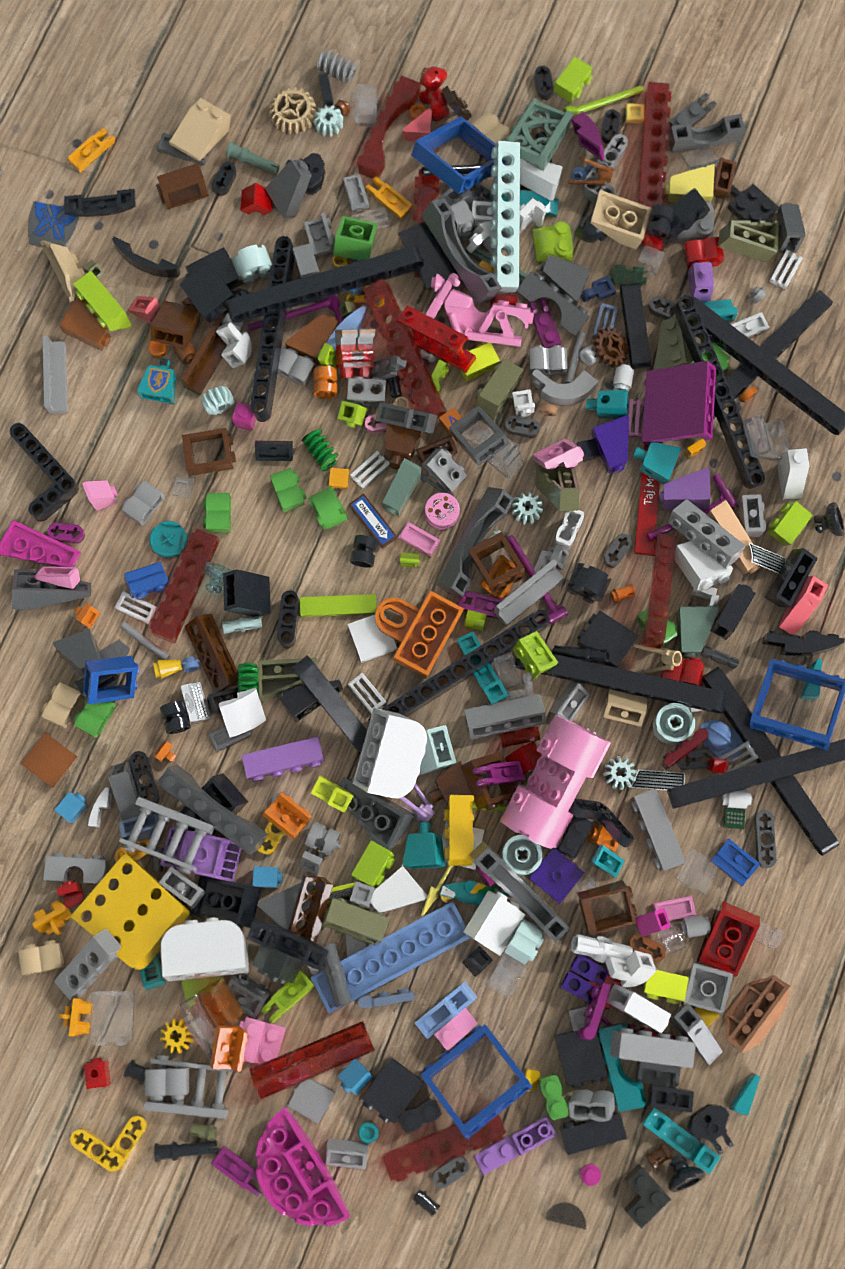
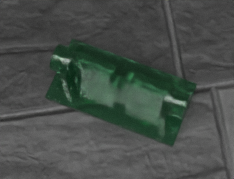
M615 265L614 268L610 269V271H614L613 274H610V280L613 284H626V277L630 278L629 284L639 283L640 286L646 284L647 277L643 276L648 271H643L644 267L633 266V270L625 269L626 266Z

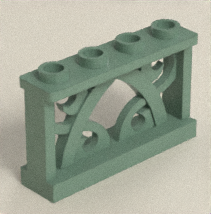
M534 98L531 104H527L524 115H520L517 125L513 126L511 135L507 136L505 141L522 142L520 144V158L538 165L537 168L545 170L571 127V119L574 113L568 110L565 113L537 101L538 99ZM534 113L539 114V117L533 116ZM544 127V132L550 138L542 137L534 141L529 130Z

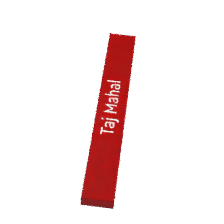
M644 444L643 449L648 450L649 446ZM641 472L634 554L653 556L655 539L650 541L647 534L656 530L660 482Z

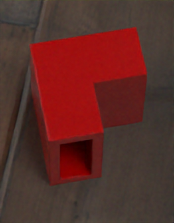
M254 183L242 189L240 211L248 215L255 211L263 215L272 212V199L265 190V187Z
M533 741L505 757V760L507 762L520 761L523 774L526 775L535 769L542 753L537 751L538 747Z

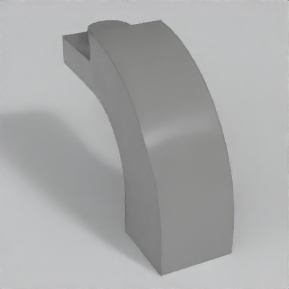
M538 369L531 375L532 385L539 390L541 389L540 398L551 404L561 406L573 405L585 400L598 385V381L585 370L573 382L568 384L555 383Z

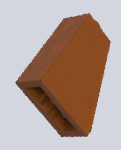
M76 296L59 326L63 333L102 351L104 347L108 346L111 335L106 327L103 328L98 322L96 314H92L85 306L87 303L84 300L81 301Z
M320 314L286 341V349L291 348L298 353V356H308L314 361L313 363L320 365L318 353L338 327V321L331 315L325 316Z

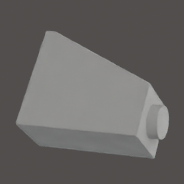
M311 244L293 247L300 279L318 274L319 270Z

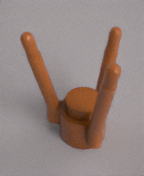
M579 157V160L599 168L597 177L600 180L568 181V184H600L605 186V182L610 183L614 168Z

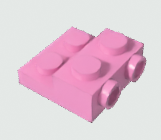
M563 439L532 454L534 461L545 469H554L559 464L565 468H572L583 460L584 453L580 446H576L573 442Z
M246 1017L245 1021L241 1020L240 1027L248 1032L244 1061L275 1068L287 1027L251 1017Z

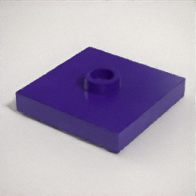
M553 848L529 879L560 904L583 876L584 872Z

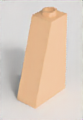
M725 500L710 510L708 516L745 545L741 556L734 563L743 575L748 572L753 574L760 569L759 565L751 562L752 554L749 543H753L732 508Z

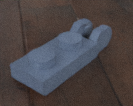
M409 988L397 990V994L389 995V991L377 993V998L365 995V997L359 998L358 1006L365 1009L411 1001L415 999L414 991L409 992Z

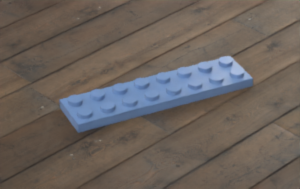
M452 901L383 938L379 945L372 944L340 961L346 976L351 1000H356L471 938L463 932L466 926L454 902ZM324 970L311 977L329 1014L344 1006L335 1007Z

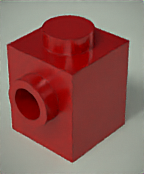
M102 1057L92 1058L90 1063L84 1064L86 1090L111 1085L108 1060L102 1061Z

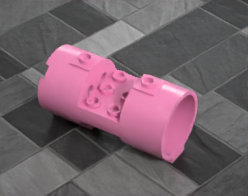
M555 714L537 748V751L542 753V756L538 759L526 787L518 785L500 821L516 833L519 832L537 844L550 849L556 848L573 817L569 809L586 777L593 778L611 742Z

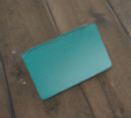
M731 299L702 302L727 322L734 321L738 314L737 307H733Z

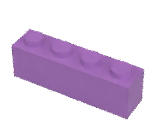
M318 736L242 755L246 777L248 780H252V782L262 781L264 776L268 775L278 777L283 775V772L289 770L291 773L298 772L305 766L310 768L321 766V762H325Z

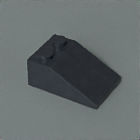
M340 680L329 681L338 693L343 690ZM305 685L297 686L293 689L290 687L282 692V697H280L283 706L296 723L321 706Z
M224 773L212 776L202 787L211 798L236 815L248 803V800ZM187 806L179 812L208 823ZM187 827L189 831H195L194 828ZM214 828V831L211 836L218 832L216 828Z
M200 876L198 886L205 891V894L195 908L191 909L190 915L205 919L218 918V921L227 920L235 923L237 926L251 928L261 889L248 884Z

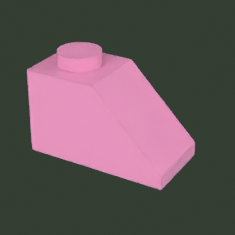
M107 480L82 483L87 497L96 511L118 503L116 500V496H118L117 490Z
M465 1008L434 1033V1035L448 1051L478 1023Z

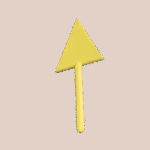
M453 866L447 867L436 889L431 886L421 916L426 913L439 897V890Z

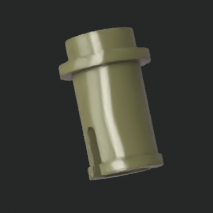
M192 1123L190 1129L191 1137L205 1138L208 1141L215 1140L217 1127H214L213 1124L207 1126Z

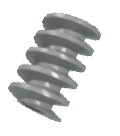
M323 50L318 59L317 69L319 71L324 70V73H330L332 77L336 76L338 80L342 79L344 83L351 82L356 73L357 62H354L351 66V59H348L345 63L344 56L338 60V53L332 57V50H329L327 54L326 50Z

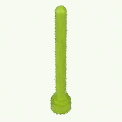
M637 86L578 107L570 105L564 107L563 112L571 111L574 113L573 117H575L582 111L586 112L640 94L644 91L643 86Z

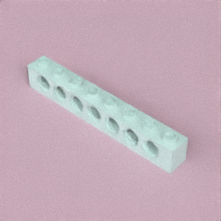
M498 141L491 152V157L494 159V165L491 169V176L494 177V183L491 186V194L494 195L491 212L494 213V219L491 221V231H493L491 249H493V255L491 256L490 264L493 267V275L502 287L499 292H515L519 288L520 143ZM502 160H505L509 166L504 165ZM501 178H505L508 184L504 183ZM501 196H505L508 202L503 201ZM501 214H505L508 220L503 219ZM501 232H505L508 238H504ZM501 250H505L508 256H504ZM501 268H505L508 274H503Z

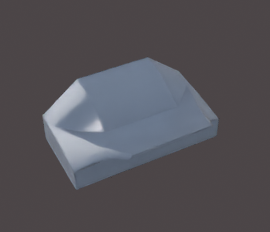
M151 812L150 815H147L136 843L151 838L158 822V814ZM138 816L119 821L122 839L128 841Z

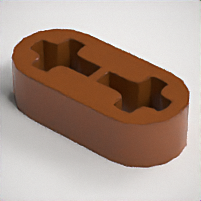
M635 934L630 937L628 943L633 949L632 951L647 953L652 957L653 953L648 951V949L655 950L659 948L658 952L661 956H656L655 959L652 957L653 962H660L665 958V949L660 944L646 936L641 937V934ZM641 938V943L646 945L645 949L643 947L636 949L633 940Z

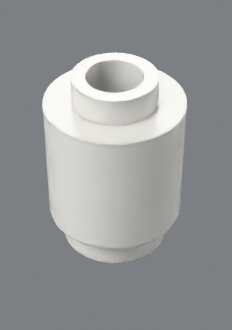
M622 364L616 368L613 380L614 390L629 391L631 389L634 370L629 365Z
M748 789L722 795V805H727L728 808L747 809V805H751L752 795L748 793Z

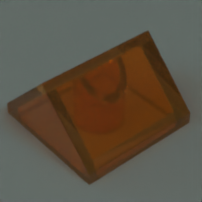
M223 978L197 992L218 1026H233L244 1012Z

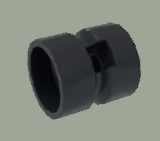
M653 205L649 216L651 219L648 220L645 232L653 237L668 238L671 229L669 223L673 221L675 210L665 205Z
M356 535L353 542L355 550L351 552L350 563L363 568L374 567L375 555L373 553L377 552L379 540L366 535Z
M174 701L160 707L162 718L166 719L164 723L166 734H176L191 728L189 717L185 716L187 710L184 701Z

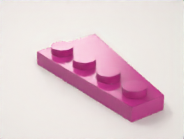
M12 520L0 542L1 556L56 567H74L81 554L80 551Z

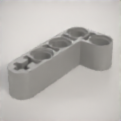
M622 134L615 135L604 150L605 159L602 161L598 159L596 163L612 167L615 170L625 155L628 144L627 137ZM593 167L585 180H600L597 177L599 168ZM605 182V186L600 184H584L582 194L585 198L596 203L600 190L613 195L616 194V190L607 182Z

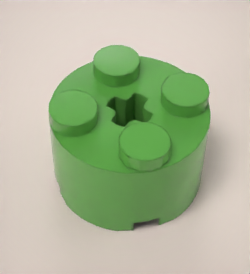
M332 486L308 498L311 507L316 512V518L324 530H329L348 520L339 498L335 495L336 492Z

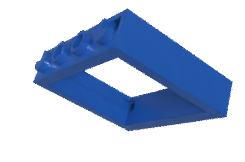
M460 116L416 140L411 156L460 194L465 190L468 191L475 184H480L487 177H491V169L494 165L491 152L496 143ZM459 137L489 162L462 176L436 155L433 150Z
M771 659L750 719V728L828 751L845 697V679L839 678L840 675H828L821 670H810L800 664L792 665L784 660ZM774 673L839 691L826 735L760 716Z
M486 1024L476 1027L471 1032L472 1035L467 1039L459 1040L453 1050L444 1052L439 1057V1061L434 1065L429 1064L424 1068V1073L421 1074V1077L466 1139L532 1088L528 1079ZM487 1036L519 1078V1081L467 1123L463 1124L434 1084L432 1078Z

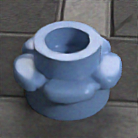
M187 657L181 663L184 672L189 673L199 669L198 663L200 661L195 659V657Z

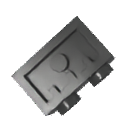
M244 973L235 974L230 979L221 999L255 1019L271 991L264 985L251 980Z

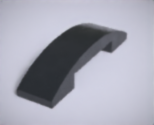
M135 189L117 190L115 195L83 198L82 194L64 196V213L71 216H106L122 213L136 207Z
M113 236L112 241L118 253L135 268L159 277L180 276L181 273L178 265L161 259L159 264H156L133 253L130 243Z
M253 920L246 938L263 947L268 945L303 960V964L320 971L329 952L297 933L258 920Z

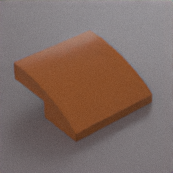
M44 732L20 764L53 788L77 756Z

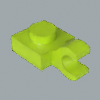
M324 343L323 348L318 353V361L322 366L337 368L336 351L332 345Z
M442 360L438 361L431 376L432 378L426 385V389H430L431 385L435 384V393L438 394L441 391L440 380L448 374V363Z

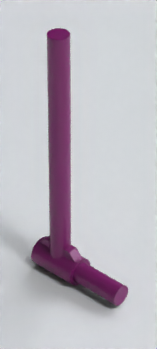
M337 294L326 297L323 301L286 313V320L328 307L329 310L334 312L338 325L344 318H342L339 310L341 305ZM263 320L247 324L249 331L262 328Z
M719 474L713 476L712 478L721 492L720 500L710 504L709 510L701 511L707 515L710 510L725 500L732 510L738 507L731 491L727 489ZM667 524L648 533L647 537L651 541L675 528Z
M510 535L506 539L531 578L536 572L514 536ZM549 593L542 597L549 608V624H553L568 615L564 606L555 605ZM543 618L537 623L543 624L546 620Z

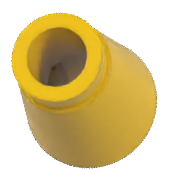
M180 659L157 660V662L153 663L155 677H161L162 679L181 671Z

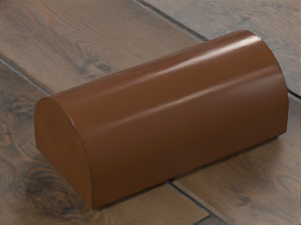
M721 157L718 159L714 176V197L727 198L730 195L737 162Z
M449 435L416 449L420 463L422 464L436 449L440 448L448 450L451 455L457 454L458 451L452 436Z

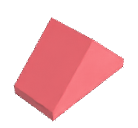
M430 108L402 129L404 141L415 142L431 133L432 110Z
M137 296L128 311L151 324L160 309V305L155 297Z

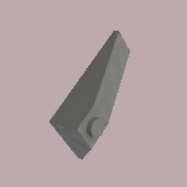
M14 569L12 609L32 610L91 596V583L79 581L74 589H69L36 580L35 575L38 571Z
M343 777L339 786L354 795L347 810L356 817L357 822L366 829L373 841L390 850L407 833L415 814L381 795L367 793L354 785L352 780Z

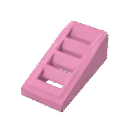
M43 566L35 575V579L74 589L80 581V576L76 567Z

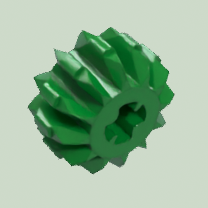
M247 662L238 665V692L256 688L258 691L259 675L256 663Z

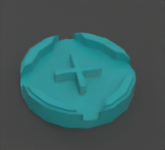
M173 521L159 523V525L152 529L149 536L153 551L159 557L166 559L181 555L188 543L184 528Z

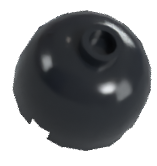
M592 213L584 220L583 226H579L574 233L587 243H594L598 240L602 242L608 235L590 223Z

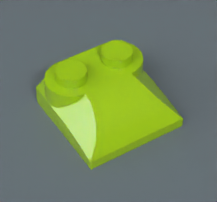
M557 222L554 226L533 229L536 264L542 263L543 260L547 261L549 255L566 261L573 260V244L569 224Z

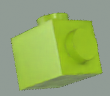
M342 401L337 419L344 421V425L348 427L362 426L367 408Z

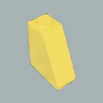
M711 163L671 176L669 183L665 184L664 195H667V202L675 203L693 188H696L702 198L711 203L714 187V164Z

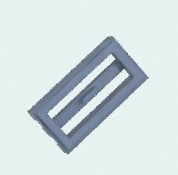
M601 303L591 338L594 339L593 336L597 334L603 308L607 309L602 325L604 329L606 328L610 310L614 311L610 323V329H612L619 307Z

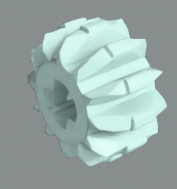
M325 105L324 109L319 108L318 113L314 114L315 119L313 123L318 133L322 132L323 136L329 134L332 137L333 133L338 134L339 129L343 128V116L339 109L335 110L333 105L331 108Z
M223 386L209 389L201 398L205 411L213 415L221 414L224 411L227 412V409L231 408L234 403L231 391L228 387Z
M531 492L528 493L527 497L524 493H521L520 498H514L515 503H512L511 508L514 509L512 515H517L516 521L523 519V524H526L527 520H529L533 524L534 519H540L539 514L543 513V509L540 507L543 503L542 501H537V495L532 498ZM525 506H529V511H525Z
M617 756L616 762L610 759V765L604 766L609 772H604L603 776L610 777L606 781L607 784L611 781L614 782L612 785L613 789L616 788L617 784H619L620 790L624 789V784L629 788L631 786L630 781L634 782L636 780L632 775L636 774L637 770L630 769L634 766L633 762L629 765L626 764L628 758L621 762L620 756ZM616 769L619 771L623 770L624 774L617 776L616 773L618 771Z

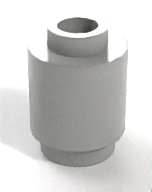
M703 915L683 918V922L680 923L681 934H685L686 938L710 933L709 918L703 917Z

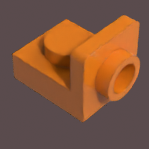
M593 824L588 833L587 843L598 846L601 844L612 852H616L618 843L602 825Z

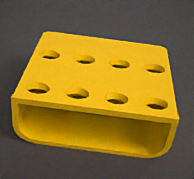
M125 852L70 918L93 936L107 929L121 945V949L116 953L118 957L131 968L142 970L161 950V942L165 933L174 926L182 925L189 915V910L171 892L160 885L159 881L137 860ZM129 863L133 869L130 874L125 875L122 872V868L125 864ZM113 879L119 881V887L116 890H110L109 883ZM99 895H104L106 898L105 904L102 906H97L95 903ZM85 911L92 913V918L89 922L82 920V914Z

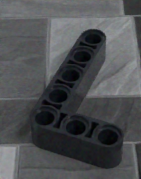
M15 423L10 427V435L53 482L28 507L30 514L37 521H45L78 493L79 488L74 479L22 423ZM24 431L22 436L17 437L19 432ZM32 444H36L34 449L29 450ZM48 457L46 462L40 463L42 458ZM60 470L57 476H52L54 471ZM67 484H72L71 488L64 489ZM52 496H58L55 501L50 502ZM38 508H43L41 513L35 514Z

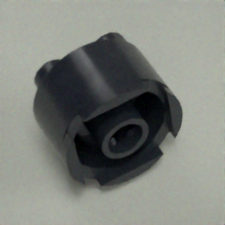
M577 563L567 584V591L573 595L583 596V600L591 604L594 601H602L612 579H607L608 574L596 567L589 566V568H585L583 563Z

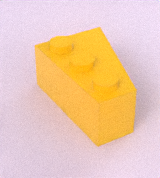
M450 795L448 807L444 809V821H447V828H444V840H448V847H444V859H448V866H472L473 864L469 854L474 851V814H472L474 795Z

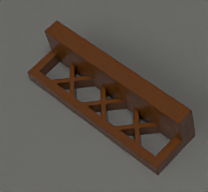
M219 318L215 320L181 378L184 388L198 395L202 394L223 358L222 352L227 347V344L216 332L223 323Z
M212 614L198 615L184 627L214 693L221 692L229 686L237 685V669ZM195 624L198 629L197 635L194 633V630L192 628ZM202 642H204L206 646L205 652L201 648ZM209 659H212L213 669L209 666ZM217 676H219L222 681L221 686H219L216 681Z
M303 875L288 929L315 943L318 940L333 886L325 877ZM308 881L316 882L315 888L308 893L306 890ZM309 899V907L302 911V903ZM304 918V926L297 930V922Z

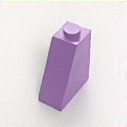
M709 468L665 483L664 491H660V503H663V510H674L686 499L700 510H709Z

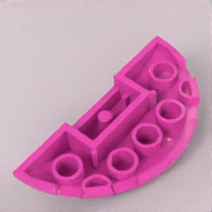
M285 1106L266 1125L267 1127L257 1146L258 1167L256 1173L265 1197L281 1215H287L301 1225L330 1226L345 1221L351 1216L328 1168L303 1128Z

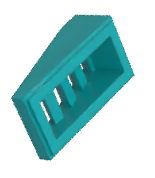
M822 659L814 661L810 670L822 671ZM805 682L800 699L816 700L820 697V686Z
M158 953L152 959L155 963L149 964L140 970L143 987L146 990L166 985ZM156 968V971L147 974L148 970Z
M752 1073L729 1109L746 1116L749 1115L760 1080L759 1075Z

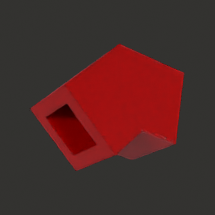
M710 757L708 769L715 773H726L729 760Z

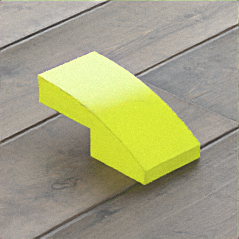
M321 775L311 791V794L328 802V805L344 813L354 796L346 789Z

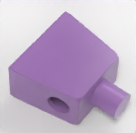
M694 263L688 270L690 296L697 298L701 302L710 301L714 289L712 263Z

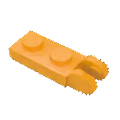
M101 128L100 131L90 136L67 157L68 162L81 173L106 148H110L113 145L115 137L109 135L104 139L108 131L105 128Z
M378 177L373 178V183L379 188L378 191L370 184L365 186L366 191L400 220L413 209L412 203Z

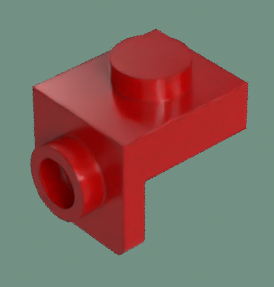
M74 880L63 882L62 887L56 888L58 896L63 897L64 905L67 908L81 905L85 900L82 885L74 883Z

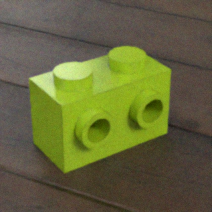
M574 57L556 80L554 93L572 103L575 98H579L584 85H588L592 80L593 76L591 73L593 67Z
M797 501L785 503L780 509L781 513L779 516L775 517L769 524L770 528L767 533L783 546L791 545L813 516Z
M370 841L351 876L361 883L376 889L377 886L379 887L383 883L385 871L392 867L395 855L390 850Z

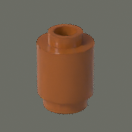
M190 342L186 349L174 346V351L182 364L190 365L197 353L192 343Z

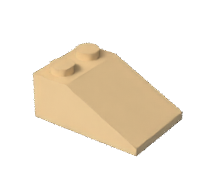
M200 98L189 109L169 144L200 161L229 132L231 115Z
M600 190L590 223L619 244L637 249L643 240L651 208Z

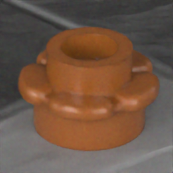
M339 99L334 105L335 110L339 109L342 116H348L350 113V105L347 101Z

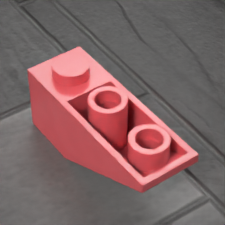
M808 576L791 607L786 608L778 628L790 635H795L821 602L828 584L815 576Z

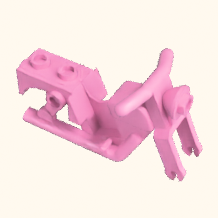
M436 274V277H432L431 288H434V292L438 291L426 315L434 319L444 302L452 329L468 337L467 340L521 347L522 336L514 335L507 314L520 318L524 322L525 328L528 329V324L533 322L534 313L530 312L531 308L527 307V304L516 303V306L509 305L508 301L498 300V303H494L489 311L482 313L474 306L472 296L457 290L450 291L452 285L457 287L462 281L458 274H450L447 281L439 274ZM495 315L496 319L500 322L503 334L486 332Z

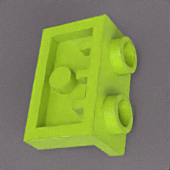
M537 631L519 639L513 647L516 657L521 660L527 673L533 679H536L542 672L556 666L558 663Z

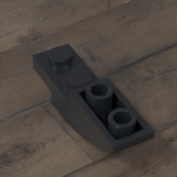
M814 630L806 632L802 639L798 635L784 636L780 632L770 631L763 636L762 644L781 647L780 655L810 656L833 650L842 645L845 639L839 638L837 634L821 635L819 631Z

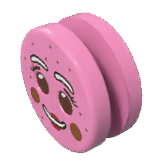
M437 493L427 500L425 518L430 526L438 530H446L453 527L458 521L460 507L455 497L448 493Z

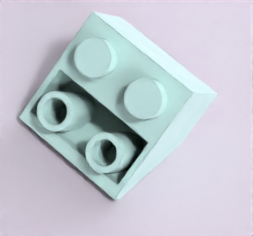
M446 725L426 730V751L421 760L419 775L454 766L456 759Z

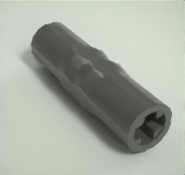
M335 943L322 946L329 951L324 962V971L335 1007L351 1003L352 1000L346 976L343 972V966L340 962Z

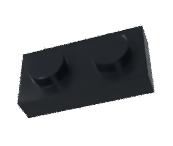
M255 441V460L293 461V441Z

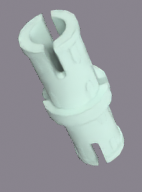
M260 616L244 619L239 617L237 620L222 622L224 634L262 628Z

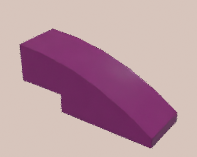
M582 111L571 119L573 131L578 135L579 145L602 161L605 158L599 130L590 117Z

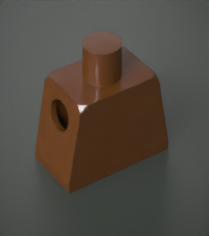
M387 423L384 459L390 460V468L399 469L404 458L409 461L412 460L420 444L422 431Z
M461 761L435 779L438 788L428 793L433 804L444 799L448 806L450 795H472L461 768L463 765Z

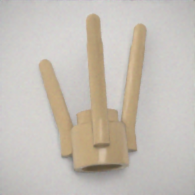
M639 644L633 645L635 648L662 654L661 660L666 666L646 670L645 674L673 670L674 666H679L682 661L680 651L663 647L657 649Z

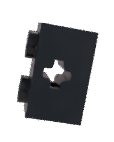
M649 1084L647 1105L655 1108L692 1113L694 1091Z

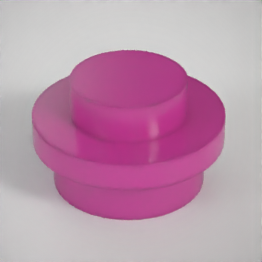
M587 1164L581 1169L580 1177L586 1185L594 1186L600 1181L601 1172L596 1165Z

